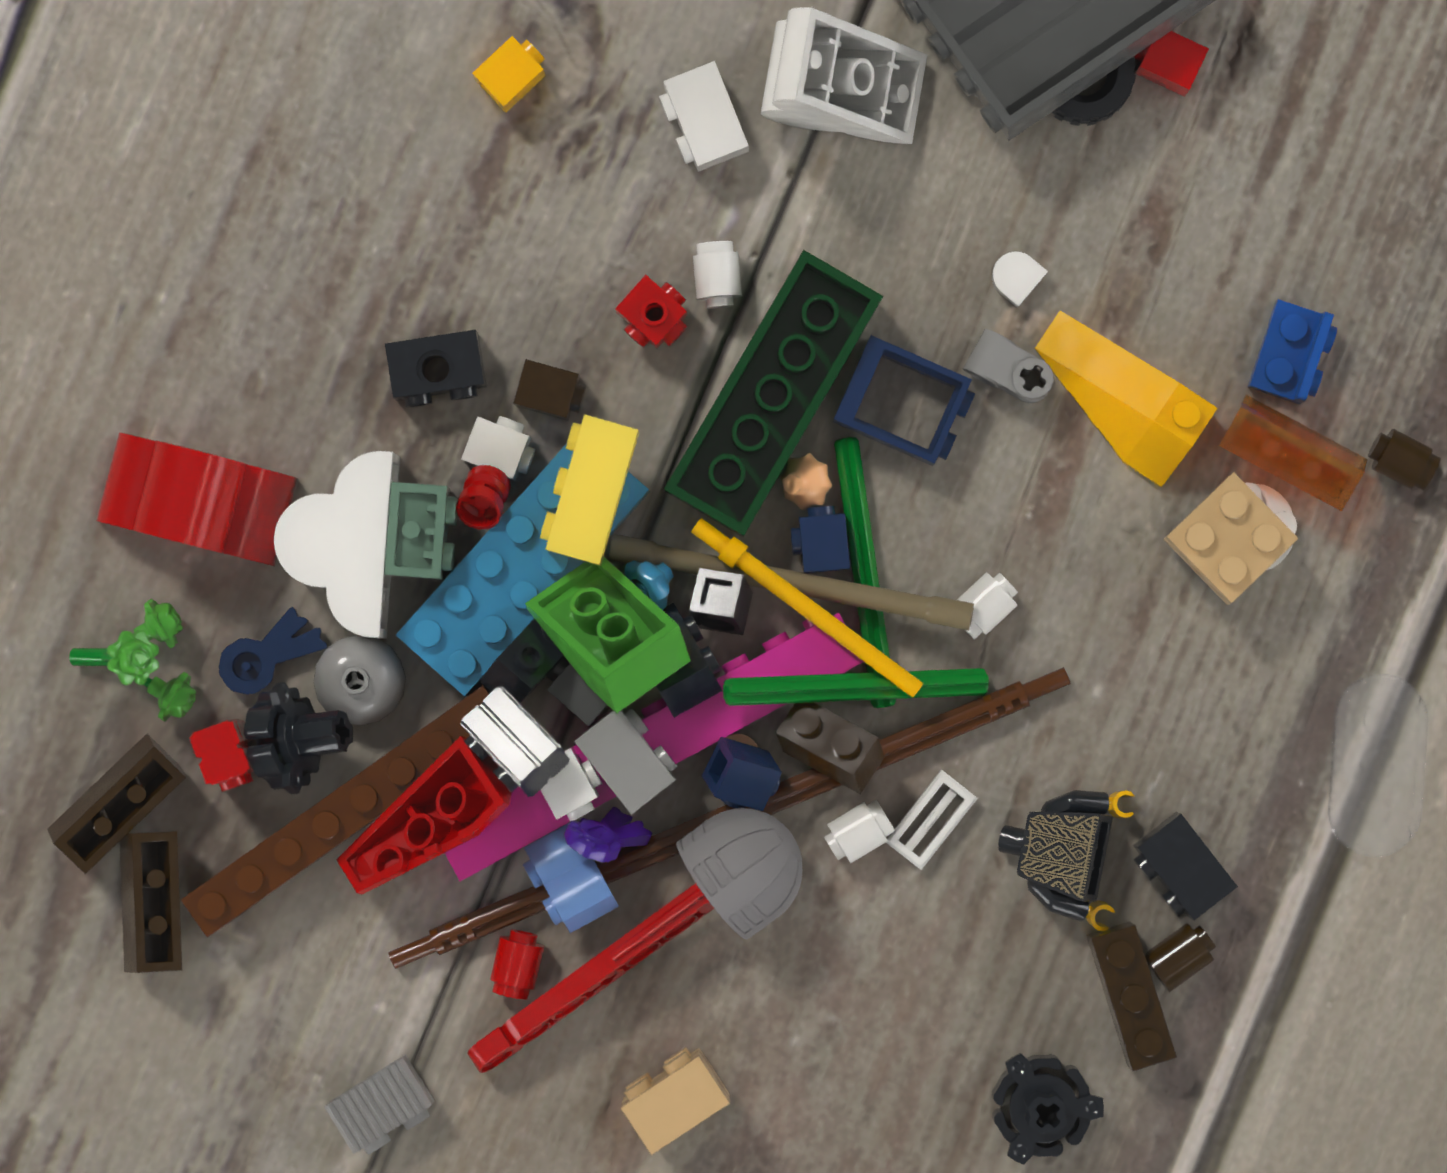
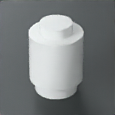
M712 241L696 244L697 255L693 256L697 300L706 301L707 309L734 306L733 298L742 296L739 256L738 252L733 251V241Z
M986 572L957 599L974 603L970 630H965L974 640L982 632L987 635L1018 606L1012 599L1018 593L1017 590L1001 573L992 578Z
M875 800L868 805L863 802L828 823L827 825L831 833L824 836L837 860L846 856L849 862L853 863L887 842L886 837L895 832V829L878 801Z

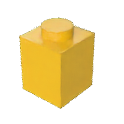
M511 36L472 74L475 81L507 113L546 76L544 69L540 66L545 58L527 39L520 44Z

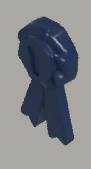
M291 607L262 641L240 638L228 645L221 653L219 675L231 691L247 695L255 694L268 686L273 680L275 664L325 650L328 645L320 639L321 628H314L295 638H291L308 623V619L298 617L296 609Z

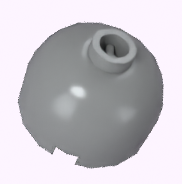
M353 635L341 638L325 649L316 664L313 683L317 700L326 712L344 711L347 713L351 725L364 726L379 722L395 711L404 696L406 675L400 658L390 645L378 638ZM357 672L363 675L364 680L358 679ZM352 673L353 680L348 683V676ZM356 683L362 685L359 689H352Z

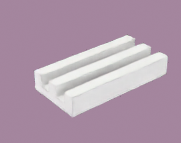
M940 770L895 827V832L887 837L888 841L886 843L922 870L978 798L943 770ZM944 783L950 787L905 845L902 844L899 839L941 785ZM957 794L960 795L964 800L921 855L918 856L912 852Z

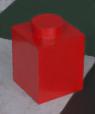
M1170 31L1133 56L1136 60L1140 61L1135 74L1185 97L1197 76L1209 48Z

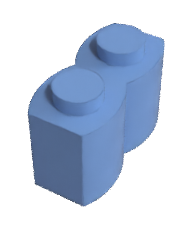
M568 823L524 847L530 860L524 863L523 866L535 888L544 885L550 897L542 902L555 926L564 922L568 931L572 933L619 906L595 861L583 857L566 843L564 832L569 825Z

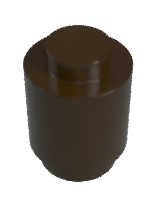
M1392 429L1388 435L1380 433L1368 454V457L1374 460L1372 464L1374 471L1409 489L1415 486L1421 490H1425L1429 485L1441 460L1440 457L1432 454V448L1395 429Z

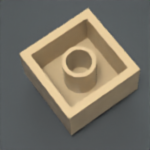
M1233 472L1163 540L1229 605L1299 538Z
M687 1047L681 1049L664 1061L665 1065L663 1068L665 1071L654 1078H651L647 1072L625 1087L626 1091L624 1094L626 1096L622 1100L621 1110L651 1155L730 1104V1093L700 1048L692 1053L689 1052Z

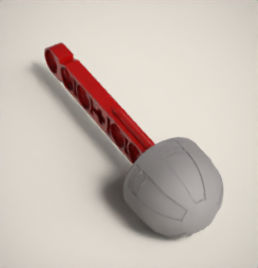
M739 808L712 816L677 842V849L696 883L512 1016L501 1027H497L474 1044L467 1054L478 1071L485 1073L506 1061L521 1050L524 1045L539 1037L713 909L718 912L738 935L747 940L777 919L794 901L802 880L801 852L791 832L779 820L767 813L754 809Z

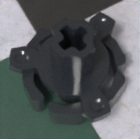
M285 682L276 683L271 691L261 692L255 705L247 711L244 736L249 741L257 740V746H250L247 749V758L256 776L266 780L272 789H285L290 794H299L302 786L310 784V774L319 771L321 755L347 752L349 744L353 743V726L350 724L346 712L335 710L315 713L308 697L300 698L299 690L296 687L288 688Z
M1022 1053L1011 1057L1005 1062L1007 1070L1001 1074L992 1090L994 1101L1002 1106L1007 1089L1012 1084L1018 1083L1011 1095L1009 1105L1012 1123L1018 1131L1007 1125L1001 1108L995 1109L992 1117L1003 1137L1010 1142L1007 1156L1023 1165L1033 1155L1037 1157L1060 1156L1064 1149L1059 1139L1065 1136L1067 1142L1071 1145L1079 1144L1090 1126V1120L1101 1118L1104 1114L1103 1098L1090 1094L1089 1087L1074 1065H1067L1064 1071L1075 1082L1077 1096H1075L1071 1086L1060 1077L1048 1073H1033L1035 1070L1043 1067L1061 1070L1062 1064L1058 1057L1053 1054L1032 1055L1026 1058ZM1041 1103L1046 1107L1052 1105L1053 1110L1046 1117L1042 1116L1039 1118L1040 1115L1036 1110L1037 1106Z

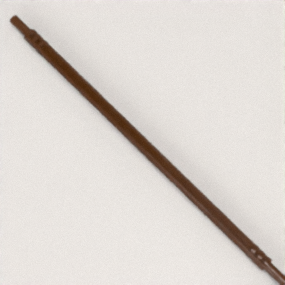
M1064 667L1023 685L1018 681L879 740L885 757L877 770L1030 706L1029 701L1070 685L1071 683ZM812 768L781 781L777 792L769 798L762 812L773 815L842 786V784ZM728 805L722 806L651 836L646 846H630L620 849L615 860L609 862L594 861L606 883H612L678 855L677 842L712 816L735 808ZM544 885L538 888L530 887L430 929V935L388 952L394 968L397 969L435 952L442 955L545 911L546 908L542 901L550 896Z

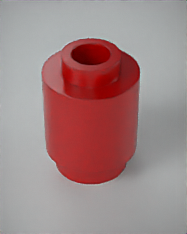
M511 929L509 936H500L490 980L494 981L492 992L505 997L528 1000L530 990H534L536 987L545 947L542 944L536 943L538 935Z

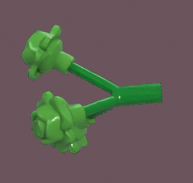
M153 599L148 600L144 603L145 622L135 627L133 634L130 631H122L117 642L109 645L108 648H73L70 651L69 660L73 666H107L109 671L118 675L121 684L129 685L134 681L137 685L147 687V693L158 698V706L161 709L158 718L164 722L170 716L184 717L196 700V690L190 686L191 676L186 672L181 673L177 678L171 679L168 682L158 677L149 678L150 673L159 668V662L154 658L159 653V647L150 642V640L154 638L159 642L165 641L171 649L178 643L175 635L183 630L180 615L170 603L158 604Z

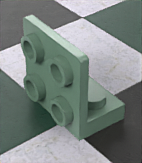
M391 482L384 575L444 580L445 571L454 570L455 544L447 543L448 525L457 526L456 505L459 498L451 496V489L448 486Z

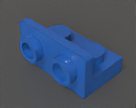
M1279 299L1276 300L1247 387L1297 404L1305 402L1308 395L1315 397L1323 376V371L1317 369L1322 352H1330L1337 333V327L1331 326L1334 314L1328 312L1321 314Z

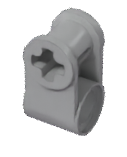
M984 329L963 368L966 373L981 382L1001 389L1027 403H1037L1043 400L1049 394L1054 381L1053 371L1044 360L1021 349L1011 340L989 329ZM1033 370L1040 372L1039 381L1044 384V387L1035 386L1031 391L1024 389L1025 380L1020 375L1022 373L1030 375Z

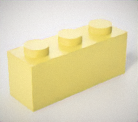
M585 414L582 424L573 422L566 449L573 451L569 469L560 467L553 494L560 496L556 514L547 512L540 539L547 540L545 548L547 551L601 566L639 436V430Z

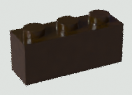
M146 734L47 829L51 840L59 850L86 874L166 798L186 776L179 764L151 736Z
M177 831L129 833L120 841L124 972L182 971Z
M1129 921L1110 927L1106 931H1097L1086 935L1127 1066L1132 1071H1137L1177 1058L1136 925Z

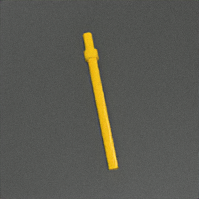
M703 518L694 526L691 533L718 552L719 560L731 569L737 566L913 698L922 687L923 682L747 552L749 547L735 536L731 539Z

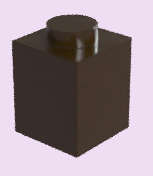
M526 359L513 404L516 407L568 421L571 411L580 412L586 387L579 385L581 377L578 373Z

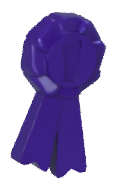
M612 807L600 822L581 818L580 821H571L564 832L566 843L583 857L600 862H609L617 858L621 847L646 846L653 833L644 828L642 821L631 823L632 816L622 813L617 807Z

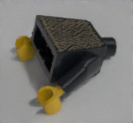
M1073 790L1046 801L1042 806L1041 812H1029L1025 829L1008 825L1002 828L998 842L999 851L1020 856L1017 875L1027 879L1028 890L1050 912L1078 921H1083L1086 918L1088 923L1098 931L1109 929L1107 925L1097 923L1095 915L1102 909H1107L1115 913V910L1108 903L1097 900L1113 817L1128 818L1134 815L1133 812H1121L1117 806L1118 799L1121 796L1135 797L1131 791L1127 790L1114 792L1109 797L1106 792Z

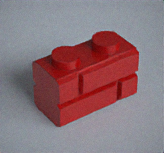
M226 720L193 732L189 737L196 758H202L199 767L205 783L211 784V786L219 784L222 792L254 781L251 775L254 771L247 758V749L250 747L248 743L250 741L244 736L245 721Z

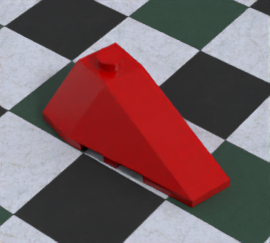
M460 736L336 859L356 893L363 895L477 837L510 805L512 793L493 773L499 766L489 756L482 762L463 742L466 737Z

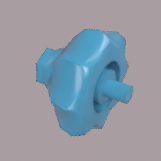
M647 561L627 563L625 576L657 606L664 610L670 593L669 583L674 577L671 568L663 562L659 565H654Z

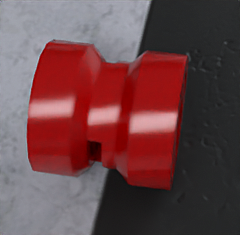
M490 465L474 467L467 474L463 486L464 490L460 493L456 505V512L460 520L469 527L487 530L494 527L500 521L504 509L503 504L507 501L511 489L510 479L503 471Z

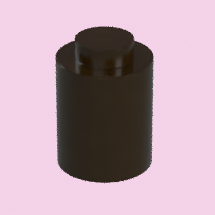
M1186 923L1144 954L1149 967L1170 993L1214 961L1210 951L1215 949L1216 946L1200 925L1192 929Z

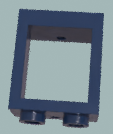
M871 335L833 422L933 466L938 457L946 460L957 436L949 432L956 415L965 418L975 396L974 392L968 390L972 379ZM881 357L954 388L928 449L855 418Z

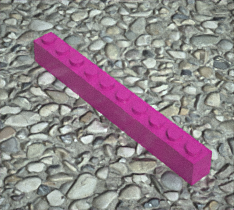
M839 613L833 615L842 623H844ZM805 620L802 624L806 631L791 639L786 631L762 644L765 653L749 661L746 653L722 665L721 667L725 675L717 678V681L723 690L724 681L728 678L842 674L864 661L809 620ZM723 691L682 714L673 717L664 699L661 698L641 709L645 717L642 721L649 729L642 736L653 750L661 745L674 763L677 764L718 742L720 737L725 738L786 704L729 706L723 698ZM577 745L573 746L581 763L587 761V757ZM598 772L597 774L602 784L596 787L599 797L591 801L594 808L617 797ZM517 787L512 792L510 805L477 837L444 854L461 882L570 821L567 815L559 819L555 818L541 790L533 797L528 798Z

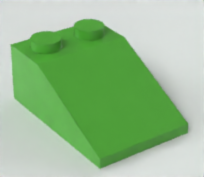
M603 557L601 566L583 562L525 603L530 614L589 688L616 714L691 661L679 625L605 557Z

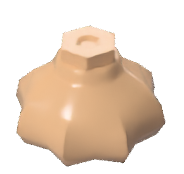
M811 453L801 458H790L787 462L786 470L780 476L784 487V498L794 502L801 510H806L813 505H823L826 493L833 486L828 477V465L817 461Z

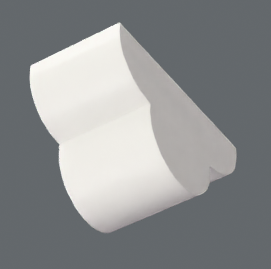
M812 7L790 9L787 20H781L776 23L761 115L778 123L804 129L843 132L870 140L912 144L927 54Z
M388 451L365 453L349 462L338 476L334 487V494H311L293 502L279 518L274 534L275 551L281 566L290 576L301 583L326 588L330 610L344 628L360 636L387 639L392 578L391 575H384L391 482H399L400 456Z

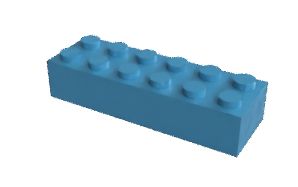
M566 445L501 516L499 523L490 528L396 634L400 640L464 697L469 696L497 657L534 619L527 610L525 603L585 562L547 551L545 549L547 540L540 539L547 512L556 514L560 500L559 495L553 494L560 467L569 469L573 451L566 449ZM629 471L609 538L650 493L649 489Z

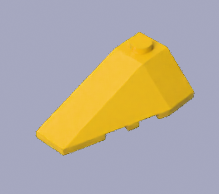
M1061 310L1034 348L1042 360L1050 366L1053 374L1064 388L1070 392L1088 415L1087 417L1092 424L1098 428L1113 447L1114 452L1121 461L1159 487L1164 485L1218 409L1178 381Z

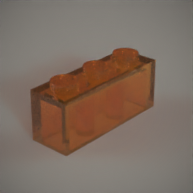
M1245 394L1226 428L1219 445L1340 511H1343L1362 478L1367 459L1247 394Z

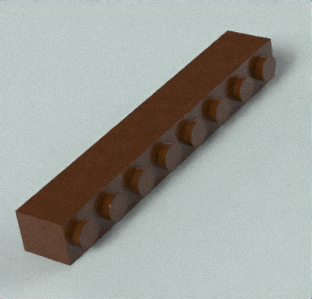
M484 685L182 898V903L206 937L218 932L376 820L460 736L469 737V734L460 723L477 705L482 704V700L491 691Z

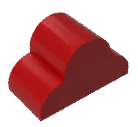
M119 432L96 521L275 566L277 559L274 546L275 529L279 518L291 505L297 478L206 452Z

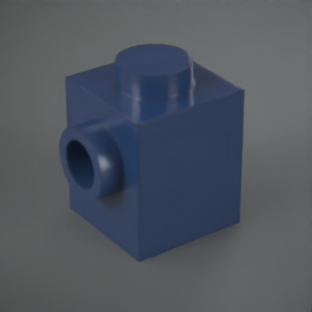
M835 506L807 508L808 517H799V528H790L793 556L802 555L803 573L849 570L850 562L845 513L835 514Z
M720 737L702 777L714 797L721 799L726 805L735 809L749 807L763 811L769 798L779 788L782 771L768 750Z

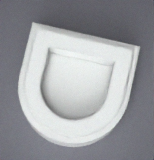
M1009 252L1000 257L994 265L992 281L996 290L1018 308L1048 271L1023 252Z

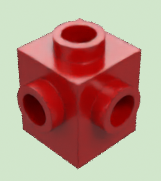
M647 275L637 283L615 308L616 313L628 323L623 330L643 348L649 342L656 349L663 342L671 346L688 327L683 322L687 316V311L682 307L686 299L669 283L665 282L662 287H659ZM652 309H659L663 312V316L658 321H651L646 317L647 313Z

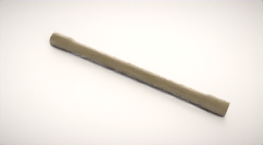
M614 534L611 542L610 561L624 564L632 561H647L654 565H659L663 562L672 571L697 575L699 568L743 574L749 586L766 589L737 566L731 569L715 555L663 546L654 541ZM767 566L807 597L924 619L932 624L970 630L974 603L939 596L926 597Z

